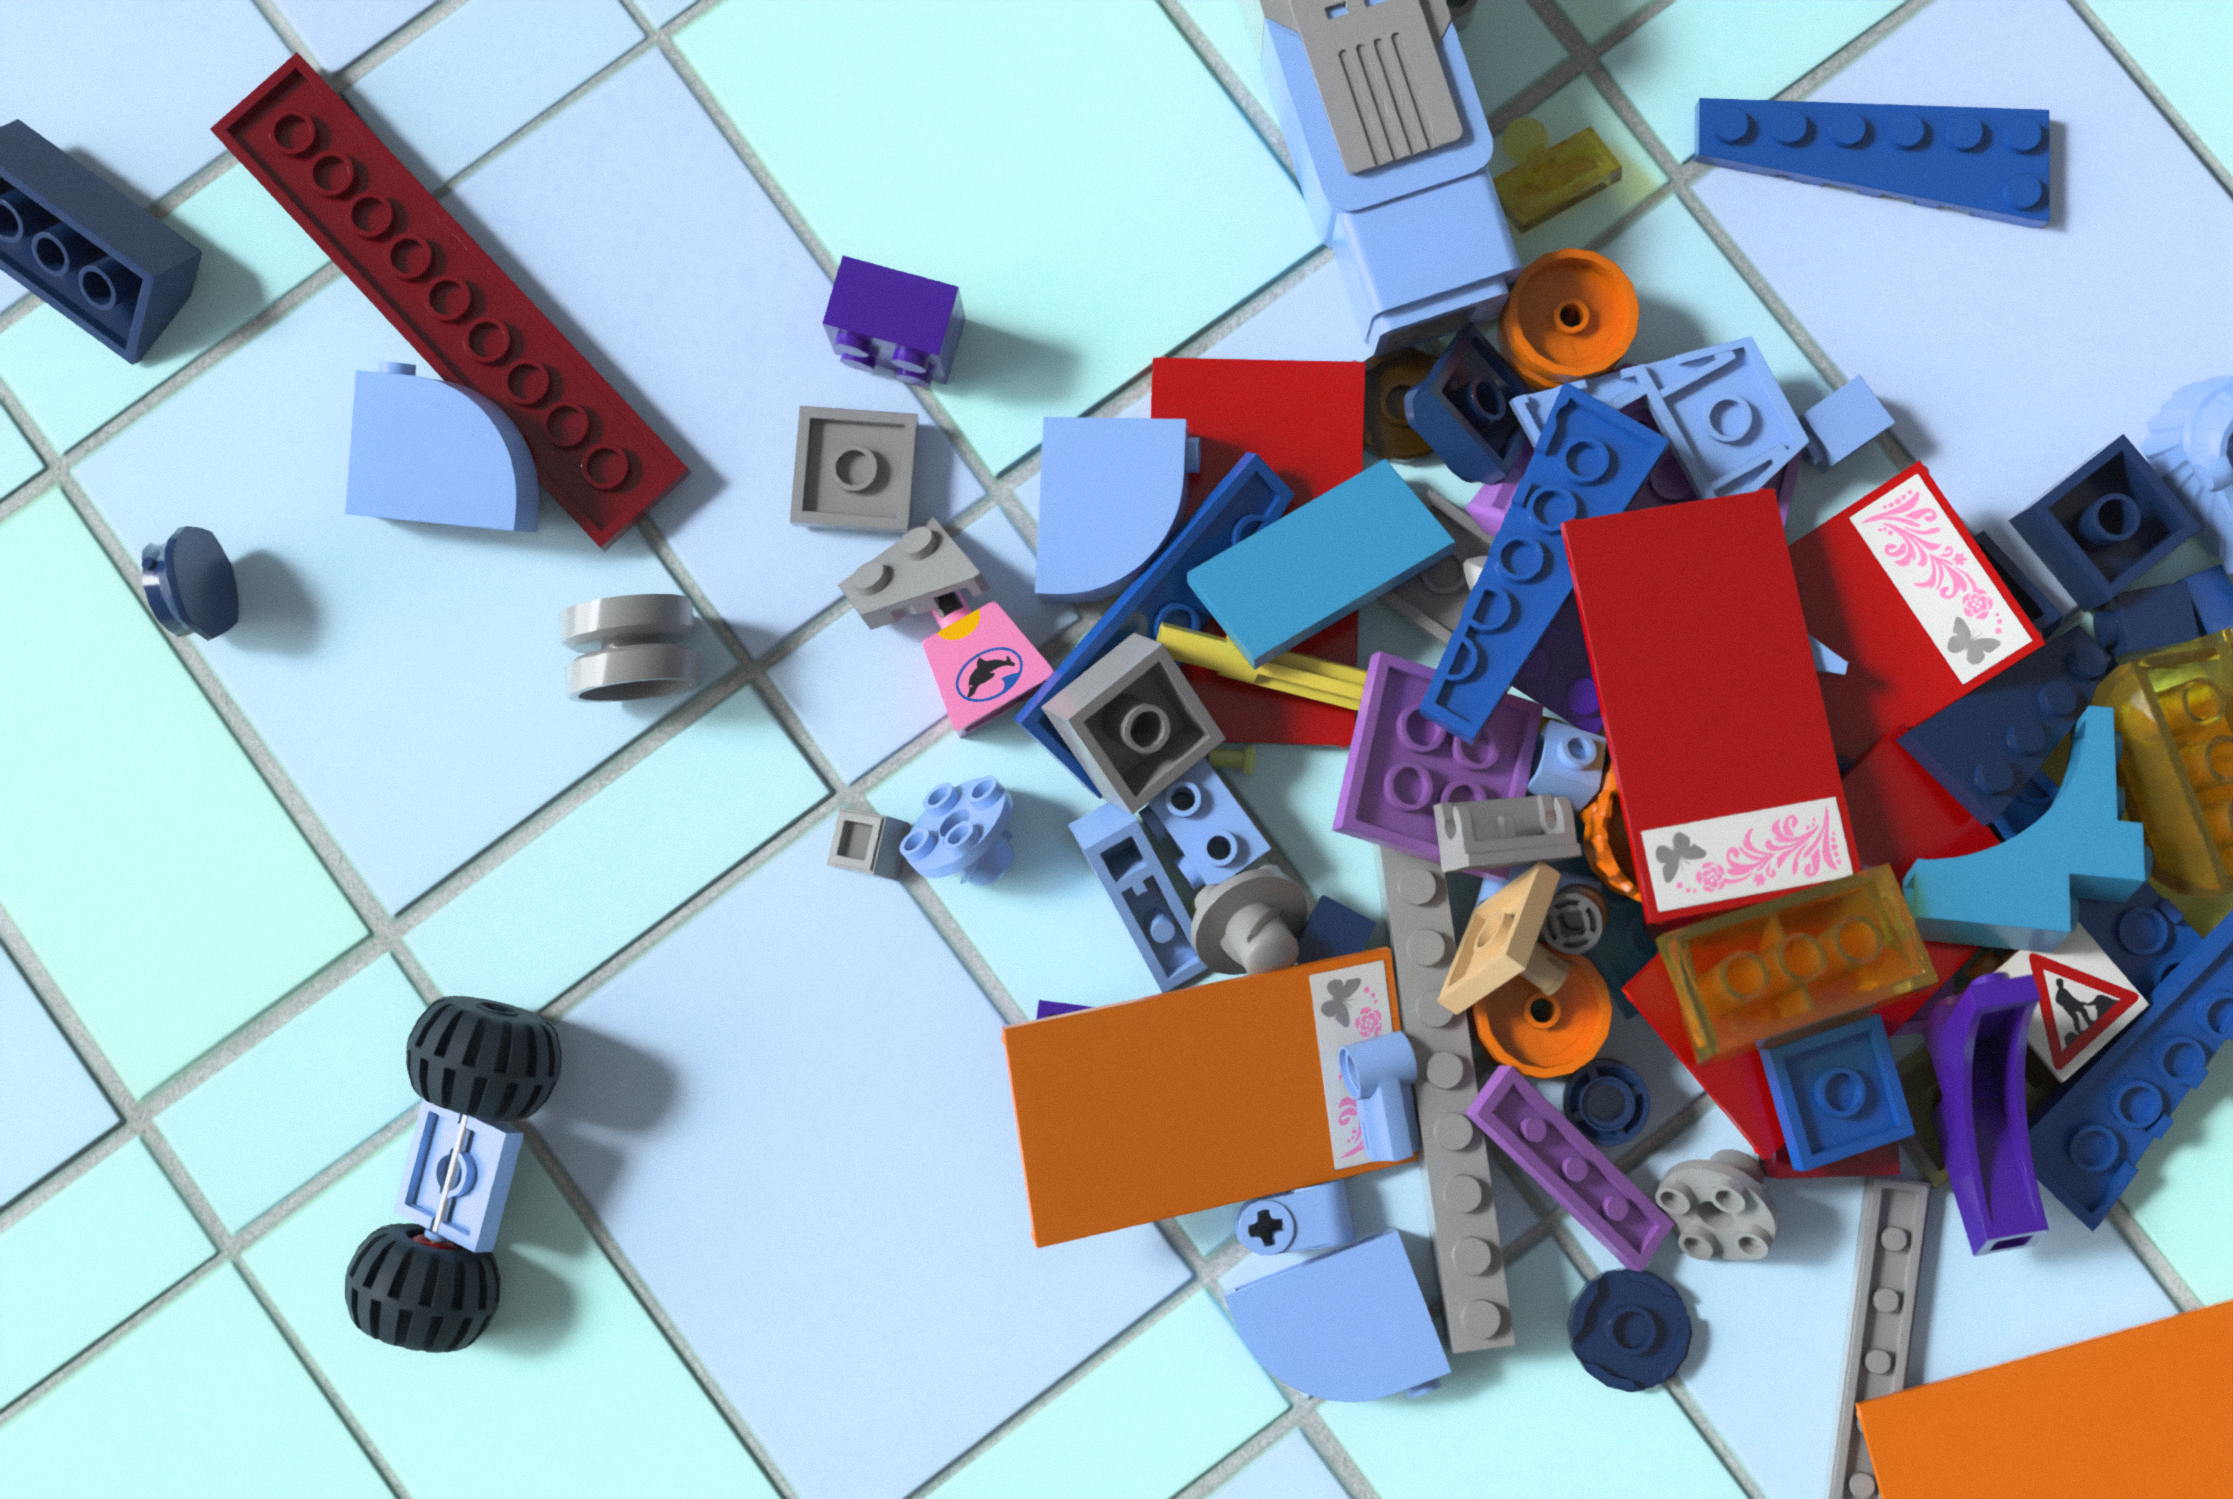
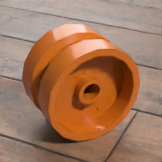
M1565 248L1543 254L1523 269L1498 318L1496 339L1501 356L1523 381L1537 392L1556 388L1559 385H1563L1565 381L1571 383L1610 374L1625 355L1637 333L1640 307L1633 284L1615 262L1595 251ZM1571 323L1574 327H1569L1566 325Z
M1540 942L1542 946L1561 959H1566L1571 964L1570 970L1567 971L1568 976L1554 994L1550 996L1544 994L1540 988L1517 974L1468 1007L1466 1015L1471 1038L1487 1060L1496 1066H1512L1525 1077L1546 1079L1573 1073L1596 1056L1608 1037L1613 1009L1607 983L1590 960L1581 954H1565L1555 950L1549 943ZM1540 999H1544L1547 1003L1542 1010L1547 1021L1542 1023L1536 1021L1530 1012L1532 1003Z

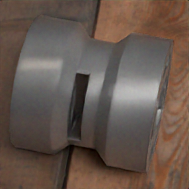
M1571 883L1561 887L1553 895L1541 931L1545 940L1555 950L1565 954H1580L1590 950L1599 941L1609 920V907L1604 896L1594 887L1584 883Z

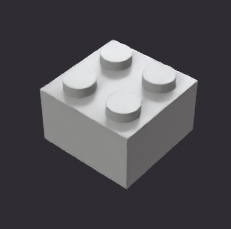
M1137 633L1131 634L1041 706L1103 798L1132 815L1226 739L1165 646L1160 642Z

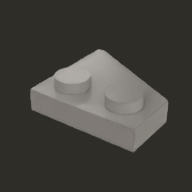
M933 516L919 527L908 531L902 539L870 562L861 565L852 575L837 585L870 630L897 622L900 618L909 614L919 615L939 608L938 596L967 587L974 597L990 589L980 571Z

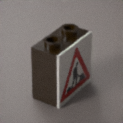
M2079 922L2075 931L2070 933L2052 953L2006 948L1999 954L1994 950L1985 953L1965 970L1964 973L1970 980L1954 993V995L1964 994L1974 979L1989 973L2007 972L2010 978L2033 974L2041 998L2030 1022L2025 1054V1078L2033 1088L2063 1083L2149 1005Z

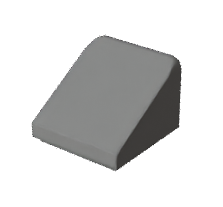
M840 807L827 866L894 881L898 880L904 860L899 847L903 839L910 833V824L886 815Z

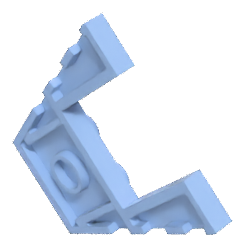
M1752 336L1683 353L1661 361L1621 369L1618 372L1569 383L1616 410L1642 397L1661 433L1670 440L1669 447L1698 500L1757 491L1810 442ZM1563 385L1529 395L1517 396L1509 402L1534 449Z

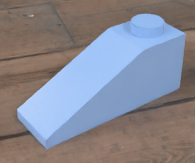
M1107 802L1070 823L1068 826L1161 992L1165 993L1209 968L1202 962L1193 948L1190 935L1192 921L1134 814L1132 815L1118 806Z

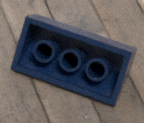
M16 119L0 126V270L132 366L140 362L191 297L203 251L21 120Z

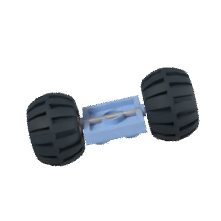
M454 995L437 999L417 1019L406 1044V1067L411 1086L423 1101L393 1210L415 1223H395L376 1229L358 1246L347 1267L345 1275V1300L348 1312L355 1326L366 1335L376 1340H381L383 1343L395 1347H403L407 1350L425 1351L427 1353H448L470 1346L491 1323L498 1309L501 1285L497 1261L492 1252L524 1136L523 1132L499 1121H517L534 1115L549 1099L560 1077L562 1050L558 1034L554 1026L544 1017L526 1009L498 1001Z

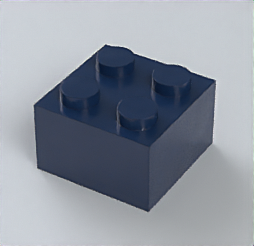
M2124 434L2097 450L2008 520L2084 613L2110 601L2202 528Z

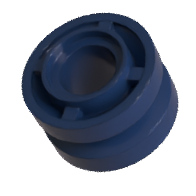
M1612 1058L1590 1060L1570 1074L1563 1089L1562 1103L1567 1120L1592 1144L1606 1147L1624 1144L1636 1137L1648 1120L1650 1095L1647 1086L1632 1067L1620 1060ZM1602 1085L1614 1086L1623 1095L1621 1110L1610 1118H1600L1594 1115L1588 1106L1590 1094L1594 1089Z

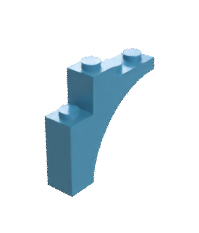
M2089 705L2070 729L2069 755L2060 789L2049 810L2038 821L2011 839L1977 853L1954 858L1917 859L1902 880V938L2052 953L2076 929L2079 917L2077 898L2125 903L2143 883L2148 881L2152 871L2153 856L2150 846L2144 845L2143 823L2121 821L2125 809V792L2123 787L2116 785V767L2122 757L2123 736L2120 731L2114 730V708Z

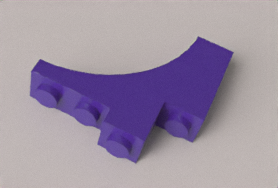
M1994 972L1980 976L1970 983L1964 994H1957L1940 1000L1922 1026L1924 1038L1943 1096L1930 1117L1973 1257L2035 1246L2049 1230L2034 1170L2025 1101L2027 1037L2034 1010L2041 999L2033 974L2010 978L2007 972Z

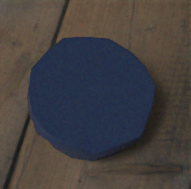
M192 526L179 527L168 538L166 543L158 545L150 542L142 549L143 587L148 604L156 619L169 632L178 637L196 633L205 640L210 641L227 632L238 623L239 602L232 565L212 531Z

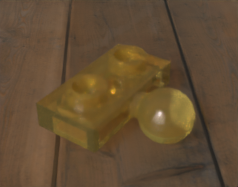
M1533 117L1517 118L1509 123L1504 130L1502 136L1503 149L1511 160L1520 164L1492 180L1503 212L1521 235L1622 180V165L1591 126L1547 149L1549 143L1547 129L1539 120Z

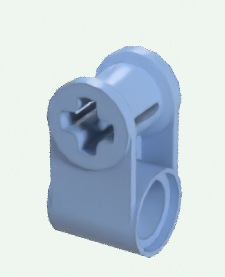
M1344 1179L1332 1180L1248 1200L1238 1209L1234 1218V1231L1238 1240L1251 1252L1261 1256H1272L1301 1249L1314 1250L1332 1247L1356 1240ZM1264 1210L1266 1216L1278 1219V1227L1269 1231L1270 1240L1264 1243L1261 1237L1248 1232V1225L1258 1222L1257 1212Z

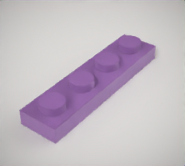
M1499 1065L1468 1107L1465 1114L1626 1268L1642 1272L1675 1223L1515 1068Z

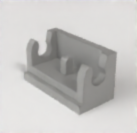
M1552 794L1433 805L1442 873L1537 864L1541 860L1544 863H1553L1582 856L1580 843L1577 844L1573 810L1567 796L1555 797L1554 801Z

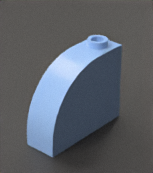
M380 361L379 372L356 370L345 514L509 531L537 532L539 484L535 463L523 435L501 408L479 392L466 386L416 376V365Z
M1043 418L1035 594L1044 604L1088 603L1125 591L1183 524L1188 505L1190 473H1200L1201 439L1200 437H1191V430L1186 419Z
M1394 1228L1386 1229L1223 1291L1239 1334L1255 1358L1283 1383L1310 1396L1329 1401L1364 1402L1404 1391L1407 1398H1414L1439 1388L1441 1383L1438 1377L1451 1373L1399 1232Z

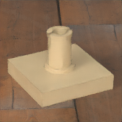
M1541 860L1473 909L1437 1000L1439 1004L1458 1015L1517 974L1540 988L1541 992L1548 996L1554 994L1562 986L1568 976L1567 971L1571 968L1570 962L1566 959H1561L1537 942L1561 876L1559 872Z

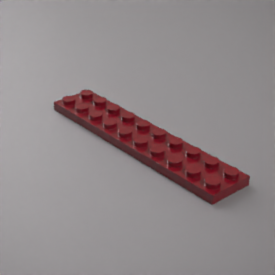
M298 52L210 128L213 134L444 381L466 386L479 392L508 415L523 435L530 449L536 467L538 482L604 552L691 474L688 467Z

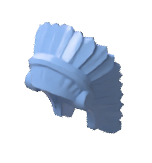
M2219 376L2180 387L2172 395V399L2162 404L2160 413L2148 421L2150 434L2140 447L2149 465L2202 527L2192 537L2203 542L2208 555L2222 558L2226 575H2233V376Z

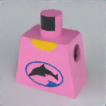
M956 590L938 596L939 608L931 610V613L941 630L925 639L922 645L950 721L959 738H962L1031 698L1054 671L995 601L989 602L972 612L961 591Z

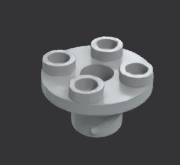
M1268 864L1259 869L1239 873L1220 884H1210L1197 894L1194 902L1197 910L1192 920L1190 935L1194 950L1207 967L1227 975L1246 973L1251 975L1273 972L1294 965L1299 953L1297 939L1304 928L1307 918V903L1298 885L1278 865Z
M1723 1149L1715 1152L1709 1160L1694 1159L1674 1165L1664 1175L1655 1194L1658 1208L1675 1223L1671 1231L1679 1237L1678 1245L1680 1249L1688 1256L1697 1260H1707L1712 1256L1737 1261L1763 1259L1767 1256L1780 1227L1779 1212L1774 1200L1768 1193L1769 1188L1764 1184L1762 1168L1755 1159L1738 1150Z

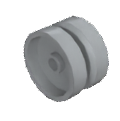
M652 593L608 597L575 604L563 609L558 614L561 644L574 652L583 653V655L576 657L564 667L567 697L572 701L585 703L636 701L682 693L702 684L698 653L691 648L676 644L682 642L695 631L692 601L686 596Z

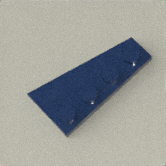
M2078 624L1905 733L1896 741L1982 826H1985L2001 815L2077 722L2086 708L2121 668V665Z

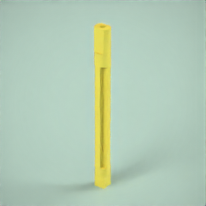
M1161 622L1156 641L1165 646L1173 660L1215 670L1219 676L1359 711L1368 670L1290 650L1254 670L1228 635L1226 638ZM1542 716L1539 732L1543 729V727L1548 723L1549 720H1553L1562 723V721Z

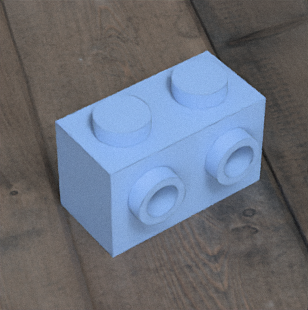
M1205 757L1200 759L1145 804L1146 807L1137 812L1158 842L1168 836L1181 856L1173 862L1193 890H1196L1201 885L1206 887L1210 884L1224 882L1228 878L1243 872L1265 856L1271 849ZM1177 795H1186L1192 800L1193 806L1188 810H1178L1172 805L1171 800ZM1215 842L1223 844L1228 850V857L1222 860L1213 859L1208 854L1207 846Z

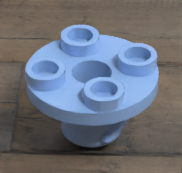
M991 775L972 779L955 787L951 783L946 782L933 788L923 801V807L926 810L915 822L910 833L901 842L899 847L900 853L923 877L941 878L960 872L962 874L960 884L969 882L975 886H985L998 880L1007 872L1014 858V849L1009 842L1013 835L1005 829L1013 809L1012 798L1008 791Z

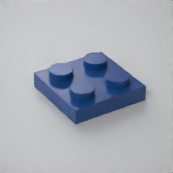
M1868 1013L1758 1049L1793 1170L1805 1172L1915 1135L1881 1014Z

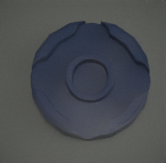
M1626 1267L1605 1270L1586 1282L1571 1304L1567 1323L1571 1351L1583 1370L1605 1386L1627 1392L1646 1390V1388H1652L1658 1383L1662 1384L1673 1377L1688 1356L1692 1337L1690 1316H1688L1686 1306L1675 1287L1655 1273L1645 1270L1642 1272L1633 1271Z

